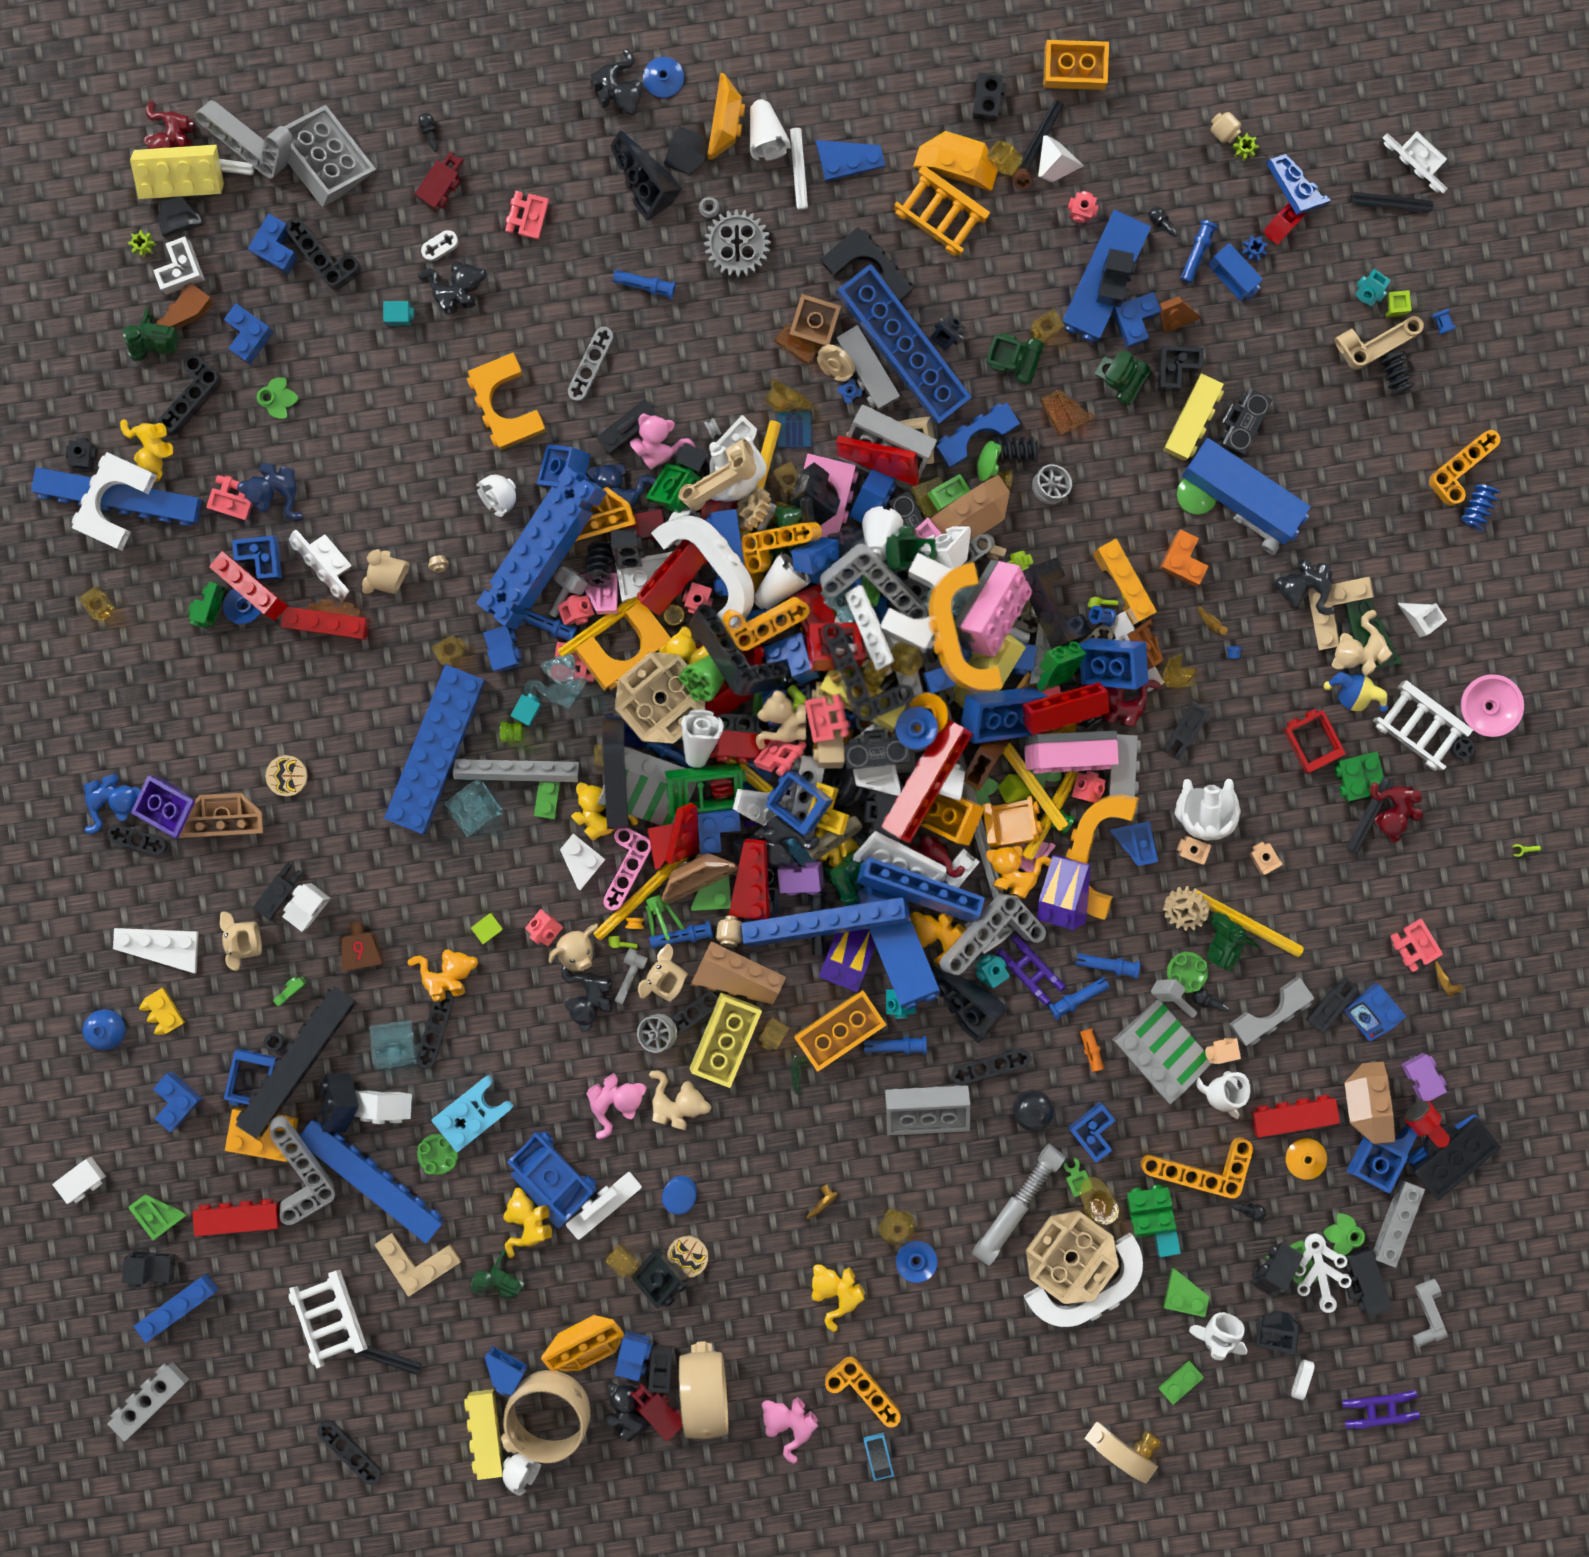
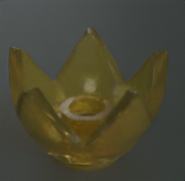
M1183 653L1170 657L1165 663L1162 679L1170 688L1182 689L1196 684L1195 681H1190L1196 674L1197 669L1181 667Z
M888 1209L883 1221L878 1226V1231L890 1245H902L910 1241L914 1236L913 1217L909 1212L900 1213L897 1210ZM897 1225L901 1227V1231L898 1233L893 1230Z

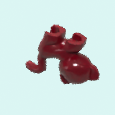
M148 101L146 116L151 121L163 119L166 126V133L157 132L144 138V143L148 149L192 146V140L186 139L185 133H193L194 121L188 120V116L180 115L174 111L154 113L155 102Z
M1148 679L1149 682L1140 687L1139 698L1130 701H1124V688L1103 686L1108 691L1110 712L1103 715L1102 721L1115 723L1117 718L1122 719V725L1135 727L1138 718L1142 716L1146 709L1147 689L1150 687L1158 690L1161 684L1156 680Z
M1374 782L1370 787L1371 797L1376 801L1390 797L1394 803V808L1384 813H1379L1375 817V824L1380 826L1381 831L1389 837L1391 842L1396 843L1400 840L1402 833L1408 828V817L1414 821L1422 820V810L1414 808V804L1421 802V792L1413 790V786H1395L1392 789L1378 793L1379 784Z
M938 836L933 838L926 837L920 841V846L916 847L913 845L909 847L937 863H943L948 876L958 878L965 872V867L961 865L956 870H953L948 850L940 842Z

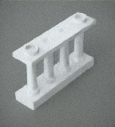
M1407 680L1402 681L1397 687L1401 691L1400 698L1384 719L1377 717L1374 718L1373 722L1377 724L1376 728L1384 734L1388 732L1427 761L1425 764L1434 771L1437 769L1444 770L1446 766L1440 762L1458 737H1469L1473 729ZM1412 699L1418 704V708L1399 732L1390 724L1406 702ZM1430 712L1434 715V721L1419 742L1415 744L1407 736L1422 715ZM1446 724L1451 728V733L1435 755L1432 756L1423 749L1439 727Z
M341 1270L328 1273L329 1278L326 1282L306 1290L299 1291L298 1286L289 1288V1300L296 1307L311 1351L309 1358L312 1365H315L316 1368L325 1366L323 1359L345 1350L352 1349L355 1350V1353L368 1349ZM329 1289L334 1290L336 1295L334 1301L306 1311L303 1299ZM335 1309L341 1310L343 1316L341 1321L313 1331L309 1319ZM341 1329L348 1330L350 1336L348 1341L320 1351L316 1339Z

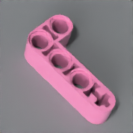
M630 828L617 829L614 835L616 842L629 849V852L604 897V905L609 910H617L623 905L651 852L650 839ZM623 830L628 831L630 834V839L627 842H622L619 839V833ZM640 840H645L648 843V849L645 852H641L637 848ZM634 858L638 861L639 865L636 870L628 868L627 863L629 859ZM620 877L628 879L629 884L627 888L619 887L618 879ZM613 888L624 892L623 896L619 894L616 899L619 902L618 905L614 904L611 906V901L608 899L616 894V891H612Z

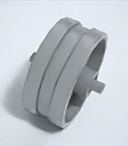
M1053 464L1044 466L1034 476L1032 481V490L1035 496L1046 504L1054 505L1060 503L1070 493L1072 488V479L1069 473L1063 467ZM1048 472L1049 478L1046 477L1043 473ZM1058 489L1064 490V494L1062 496Z
M658 1013L646 1017L640 1022L637 1029L639 1043L645 1050L652 1053L669 1049L677 1039L675 1023L665 1014ZM653 1018L658 1019L657 1026L652 1021ZM647 1023L649 1024L652 1030L646 1029ZM667 1031L669 1033V1038L665 1036ZM661 1039L667 1043L666 1046L663 1048L661 1045ZM653 1040H656L657 1047L651 1044Z

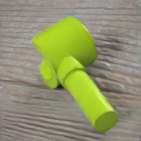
M1092 597L1089 600L1088 607L1092 608L1095 605L1100 606V604L1118 606V601Z
M1515 844L1512 847H1520L1521 852L1512 855L1519 857L1523 853L1540 851L1541 847H1523L1520 844Z
M619 936L608 937L609 946L612 948L626 947L637 949V944L620 942Z

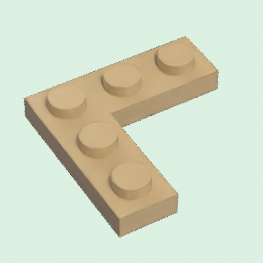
M1370 577L1332 584V590L1324 606L1333 607L1334 605L1373 598L1374 594ZM1313 588L1309 589L1308 595L1319 650L1337 647L1340 640L1335 613L1333 615L1320 614L1316 604L1321 594Z
M393 1232L375 1244L408 1297L461 1262L451 1244L416 1267Z

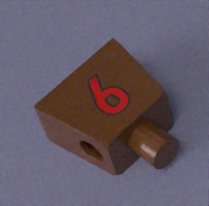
M362 921L350 923L352 936L342 937V971L384 964L374 932L364 933Z

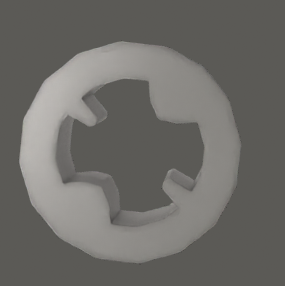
M714 418L710 422H704L712 439L715 438L716 434L721 435Z

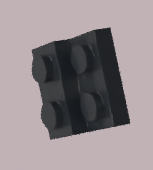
M659 1248L649 1255L631 1277L656 1309L672 1305L676 1300L674 1295L686 1289L688 1285L685 1282L689 1279L677 1263L672 1264Z

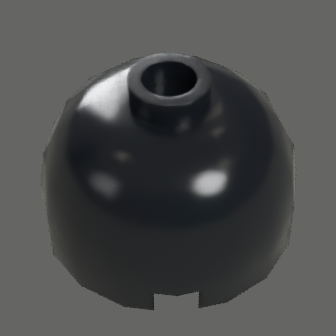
M1031 1089L1017 1096L1013 1103L1012 1112L1015 1121L1020 1127L1027 1131L1036 1132L1043 1130L1050 1124L1054 1116V1107L1052 1101L1045 1093Z

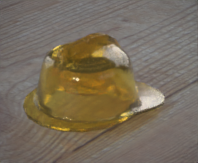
M770 380L772 388L767 394L765 402L779 412H790L796 407L805 410L812 408L811 402L804 395L787 387L779 380Z
M1095 1177L1085 1179L1081 1184L1080 1197L1084 1204L1086 1216L1102 1225L1113 1223L1118 1217L1119 1209L1107 1186L1102 1180Z

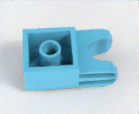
M490 1075L480 1080L431 1120L456 1152H459L514 1106L511 1101H505L501 1105L494 1107L485 1102L484 1092L493 1082ZM464 1118L466 1120L464 1123L466 1127L460 1126L457 1119L461 1120Z

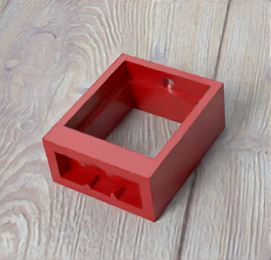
M809 623L806 638L811 671L835 670L829 655L822 656L820 630L823 625L828 623ZM836 623L841 626L845 636L853 637L855 652L853 656L860 670L862 663L866 661V650L862 649L864 639L857 623ZM828 628L827 635L835 636V628ZM847 666L845 670H852V668Z
M1316 708L1305 713L1306 718L1300 721L1298 718L1287 722L1288 727L1283 729L1305 773H1310L1346 754L1324 710L1317 711ZM1317 718L1333 750L1307 762L1292 731Z

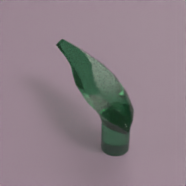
M794 1055L792 1058L791 1078L795 1094H798L800 1065L809 1063L807 1056L798 1057Z

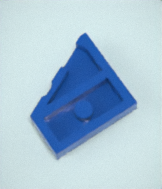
M1150 821L1110 829L1112 835L1131 856L1137 866L1158 862Z

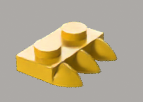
M164 987L144 998L145 1000L140 1005L139 1010L152 1011L147 1018V1022H159L154 1031L155 1035H165L185 1023Z

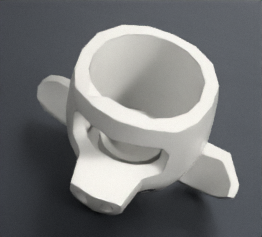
M1226 1071L1222 1077L1214 1079L1209 1086H1205L1199 1077L1196 1082L1199 1091L1206 1094L1209 1103L1215 1109L1228 1112L1236 1119L1239 1118L1237 1109L1245 1105L1250 1096L1249 1080L1244 1074ZM1237 1079L1242 1083V1089H1239Z
M1217 1313L1208 1322L1206 1328L1194 1325L1189 1329L1192 1335L1205 1341L1207 1348L1211 1351V1357L1215 1360H1224L1226 1354L1231 1352L1239 1355L1247 1354L1245 1344L1240 1342L1244 1335V1325L1237 1317L1231 1314Z

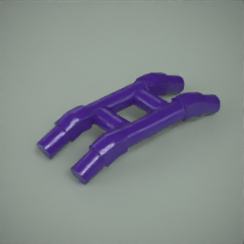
M1013 934L1011 940L1025 955L1015 963L1002 948L997 949L996 954L1005 961L1008 968L1047 1006L1051 1000L1036 984L1045 976L1060 992L1066 986L1018 934ZM1030 961L1039 969L1031 978L1022 970Z
M1416 1391L1343 1400V1408L1367 1407L1368 1419L1346 1420V1429H1365L1375 1426L1408 1423L1420 1419L1418 1411L1397 1414L1396 1403L1417 1398ZM1387 1404L1389 1416L1377 1418L1375 1405Z

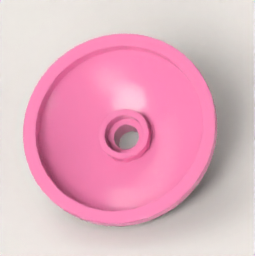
M1485 675L1475 679L1467 686L1461 699V712L1467 725L1476 733L1488 737L1501 736L1512 731L1520 722L1524 711V700L1521 691L1514 682L1500 675ZM1486 703L1491 704L1490 710L1486 709Z

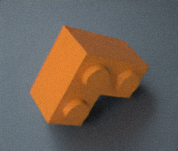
M1181 529L1176 532L1159 569L1195 587L1200 585L1208 565L1190 557L1199 538Z

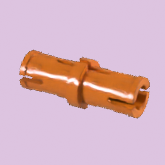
M1093 1028L1081 1031L1080 1034L1085 1047L1084 1053L1088 1056L1091 1071L1095 1072L1104 1069L1105 1067L1099 1052L1101 1049L1100 1046H1097Z

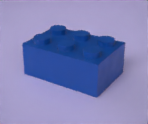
M1090 638L1079 644L1087 653L1080 664L1082 685L1100 682L1105 687L1138 689L1149 682L1146 642Z

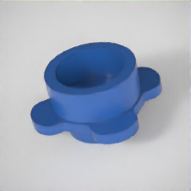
M849 379L846 384L838 387V393L842 394L845 403L849 404L856 397L862 395V390L855 385L854 379Z

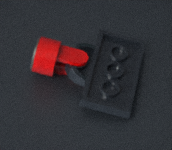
M1420 1101L1412 1105L1405 1115V1122L1416 1135H1426L1424 1151L1427 1157L1415 1166L1412 1171L1434 1198L1439 1201L1502 1147L1477 1117L1474 1116L1460 1129L1451 1124H1440L1442 1117L1429 1101Z

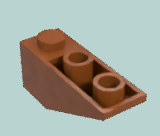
M190 282L188 286L186 285L182 288L179 294L180 297L176 302H172L169 305L168 313L164 318H160L156 324L175 327L178 330L203 318L215 301Z

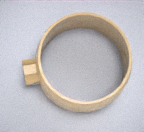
M705 1341L697 1342L691 1345V1353L681 1355L679 1360L680 1398L685 1438L693 1439L720 1437L728 1434V1405L723 1353L713 1351L712 1343H706Z
M545 1370L527 1376L517 1385L506 1405L504 1412L505 1433L501 1436L503 1447L508 1453L512 1452L515 1454L518 1452L525 1458L540 1463L557 1462L571 1455L583 1441L590 1422V1403L585 1390L574 1378L558 1371ZM532 1392H550L561 1396L576 1410L580 1419L581 1429L573 1436L563 1440L549 1441L540 1439L530 1434L520 1424L515 1413L514 1402Z

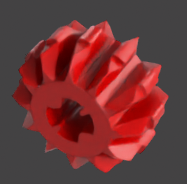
M732 778L710 780L712 794L715 798L723 799L733 795Z

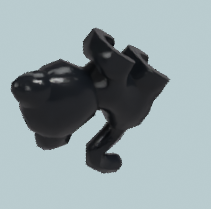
M624 49L625 62L603 66L599 71L590 74L592 78L590 82L594 92H598V102L602 109L608 107L610 104L609 99H613L617 108L624 110L629 115H635L641 98L640 91L643 88V82L639 80L617 82L618 71L631 68L635 62L633 54L628 49Z
M453 262L451 266V282L453 285L451 286L439 285L438 272L432 268L420 271L418 278L422 280L427 276L431 277L430 285L433 297L439 304L440 309L444 310L446 315L457 312L456 303L462 304L464 309H469L476 305L475 300L467 293L477 290L480 282L486 278L487 272L485 269Z
M1299 560L1298 568L1301 574H1289L1285 577H1279L1274 581L1273 586L1280 591L1286 600L1290 601L1292 606L1298 607L1307 596L1309 588H1313L1321 594L1316 604L1318 612L1323 615H1333L1335 613L1333 607L1324 606L1332 590L1333 571H1330V565L1318 563L1316 570L1311 567V561Z
M778 815L770 819L765 826L753 835L756 840L766 839L767 865L770 867L791 866L794 864V858L790 854L789 847L783 840L795 838L800 846L807 850L817 847L820 841L817 836H813L810 842H806L803 834Z
M563 965L561 969L562 979L568 984L582 982L587 992V996L567 999L564 1002V1006L569 1011L574 1022L578 1024L581 1032H588L592 1027V1023L597 1018L599 1007L603 1012H612L613 1001L605 997V993L612 992V979L601 978L593 973H578L571 976L569 970Z
M610 1383L607 1391L610 1396V1405L615 1409L616 1414L609 1413L604 1419L613 1428L620 1425L621 1428L618 1432L630 1442L636 1436L646 1432L650 1427V1424L643 1416L633 1413L639 1406V1403L632 1397L631 1393H635L640 1387L634 1388L629 1385Z

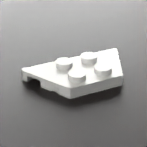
M873 723L871 726H869L868 728H866L864 731L884 729V728H882V727H880L879 725ZM885 729V736H886V739H888V738H889L888 732H887V730ZM863 732L856 737L860 738V742H864ZM881 738L869 739V743L882 742ZM895 765L853 770L856 786L896 796L901 794Z

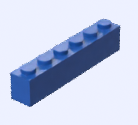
M868 857L861 864L856 882L898 898L903 897L907 901L973 923L980 917L985 897Z

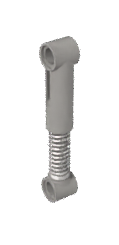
M1051 1144L1046 1145L1037 1159L1039 1164H1037V1168L1035 1167L1036 1170H1033L1034 1173H1031L1032 1176H1029V1180H1026L1027 1183H1024L1025 1186H1022L1023 1189H1020L1021 1191L1018 1192L1017 1197L1012 1196L987 1233L975 1245L971 1253L988 1266L993 1263L1001 1247L1029 1209L1027 1203H1030L1031 1197L1037 1194L1036 1191H1039L1038 1188H1041L1040 1185H1043L1042 1182H1045L1046 1176L1060 1168L1066 1158L1065 1154Z

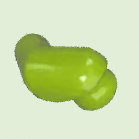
M795 685L788 688L787 693L794 699L792 710L796 711V707L800 704H805L807 699Z

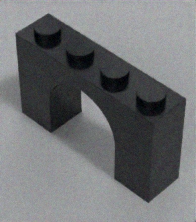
M859 226L821 258V264L833 278L837 277L856 261H870L879 267L883 274L884 282L900 302L912 293L911 281L905 275L902 277L899 274L898 266L892 260L888 261L886 259L884 250L878 244L875 246L871 241V235L865 229L861 230Z
M1057 557L1022 571L1025 581L1028 582L1032 590L1029 601L1051 649L1091 633L1083 614L1072 618L1067 617L1058 609L1053 599L1052 583L1065 577Z

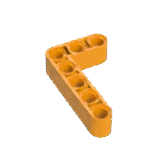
M1235 1138L1229 1149L1223 1175L1153 1155L1144 1156L1140 1161V1166L1147 1175L1228 1198H1237L1242 1192L1253 1147L1245 1138ZM1242 1142L1246 1143V1150L1238 1153L1237 1146ZM1154 1160L1156 1163L1153 1170H1146V1163ZM1234 1163L1241 1164L1239 1172H1232L1231 1169ZM1169 1166H1175L1176 1169L1175 1174L1172 1176L1166 1175V1169ZM1195 1172V1179L1191 1182L1187 1181V1173ZM1214 1177L1216 1180L1214 1186L1207 1187V1179ZM1229 1183H1235V1190L1228 1193L1226 1186Z

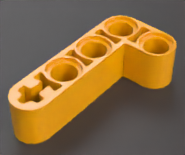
M1488 430L1479 435L1430 476L1429 484L1446 505L1454 506L1465 499V490L1456 479L1499 445L1500 435L1496 431ZM1487 438H1490L1491 441L1489 442V444L1482 447L1481 444L1484 443L1487 440ZM1469 449H1473L1476 452L1475 459L1469 456ZM1453 462L1459 463L1461 467L1459 472L1453 469ZM1437 475L1444 477L1445 482L1443 485L1437 482ZM1450 491L1457 493L1458 498L1456 501L1451 499Z
M801 523L745 535L741 540L745 568L750 573L768 571L771 566L769 550L817 541L822 536L821 526L817 523ZM803 531H810V534L804 535ZM790 532L792 533V540L789 538ZM771 536L774 537L773 544L771 542ZM753 539H755L756 542L755 547L753 546ZM757 560L759 561V567L756 565Z
M793 597L748 622L738 611L733 609L727 610L722 616V622L736 646L746 651L804 620L809 615V606L800 598ZM783 615L782 621L776 623L777 616ZM738 617L737 622L734 625H730L731 619ZM760 625H765L764 630L760 633H757L758 627ZM742 635H746V640L739 643V638Z
M846 1357L827 1373L825 1385L829 1392L838 1393L850 1384L887 1427H895L899 1424L901 1418L898 1407L857 1359ZM847 1364H854L856 1366L855 1371L851 1373L845 1371L844 1368ZM836 1377L840 1380V1383L837 1386H832L829 1384V1380ZM861 1380L869 1381L870 1384L867 1388H860L858 1386ZM878 1395L883 1398V1401L880 1404H874L872 1398ZM885 1407H887L890 1414L894 1413V1419L887 1417V1412L884 1410Z

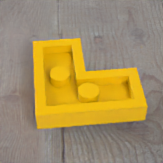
M817 782L816 787L833 799L817 827L844 835L849 815L833 809L838 789ZM814 795L809 808V812L811 811L815 803L818 801V798H816Z

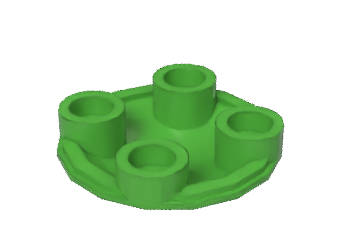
M989 441L980 453L977 464V473L980 481H986L991 476L995 477L998 473L999 466L996 462L1001 452V445L996 444L994 441Z
M1185 478L1178 486V503L1181 509L1197 515L1203 514L1211 510L1217 502L1215 498Z
M1193 952L1177 954L1167 966L1168 979H1176L1185 988L1184 993L1198 991L1204 986L1208 978L1207 963L1201 956Z
M432 1134L418 1145V1161L427 1174H445L456 1165L458 1152L454 1150L442 1134Z

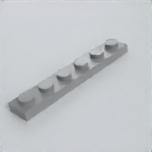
M455 759L453 778L462 780L578 782L579 762Z

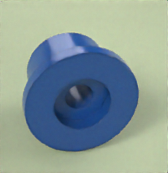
M1226 646L1228 658H1240V650H1243V647Z

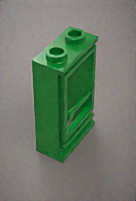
M731 763L665 771L669 816L675 817L677 808L690 803L698 807V813L733 809L737 790L743 789V782H746L745 770H741L740 764ZM734 777L735 797L703 800L702 788L704 784L702 781ZM698 781L700 801L689 802L687 782Z

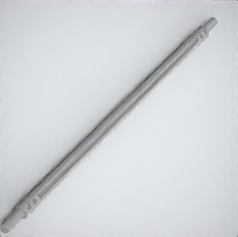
M915 609L912 613L917 614L919 610ZM933 650L928 651L927 659L930 662H935ZM941 691L939 697L944 702H948L945 691ZM948 705V719L953 721L950 707ZM962 752L957 762L961 764L966 773L968 768ZM963 782V797L978 804L974 788ZM981 816L974 835L992 896L995 899L999 894L1005 893L1004 890L1000 891L992 887L994 881L999 879L1000 876L998 872L994 871L992 864L986 858V852L992 849L988 845L986 829Z

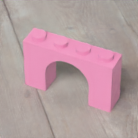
M807 454L804 469L815 462L830 474L827 483L835 489L838 498L841 500L837 514L821 525V537L828 538L829 534L840 531L842 523L846 524L849 511H845L847 503L851 504L854 492L850 491L852 483L856 484L858 471H855L856 465Z

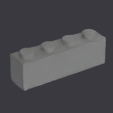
M857 325L836 337L837 344L835 346L844 350L854 362V373L858 378L856 383L862 391L865 390L869 397L866 399L871 408H876L877 411H880L899 400V393L859 326Z
M1117 735L1119 764L1111 765L1112 769L1108 770L1107 796L1124 794L1135 797V794H1138L1139 782L1135 780L1136 773H1139L1140 762L1136 761L1137 753H1140L1141 741L1137 740L1138 736Z

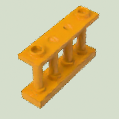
M922 165L917 175L920 178L919 184L903 206L898 202L895 203V214L902 220H909L940 242L951 255L955 256L957 254L961 257L964 251L960 247L961 243L976 223L981 221L984 224L990 212ZM931 186L936 190L937 194L922 215L918 217L909 210L924 189ZM947 197L953 202V207L938 228L935 229L926 222L942 199ZM964 209L970 214V218L954 241H952L943 233L958 212Z

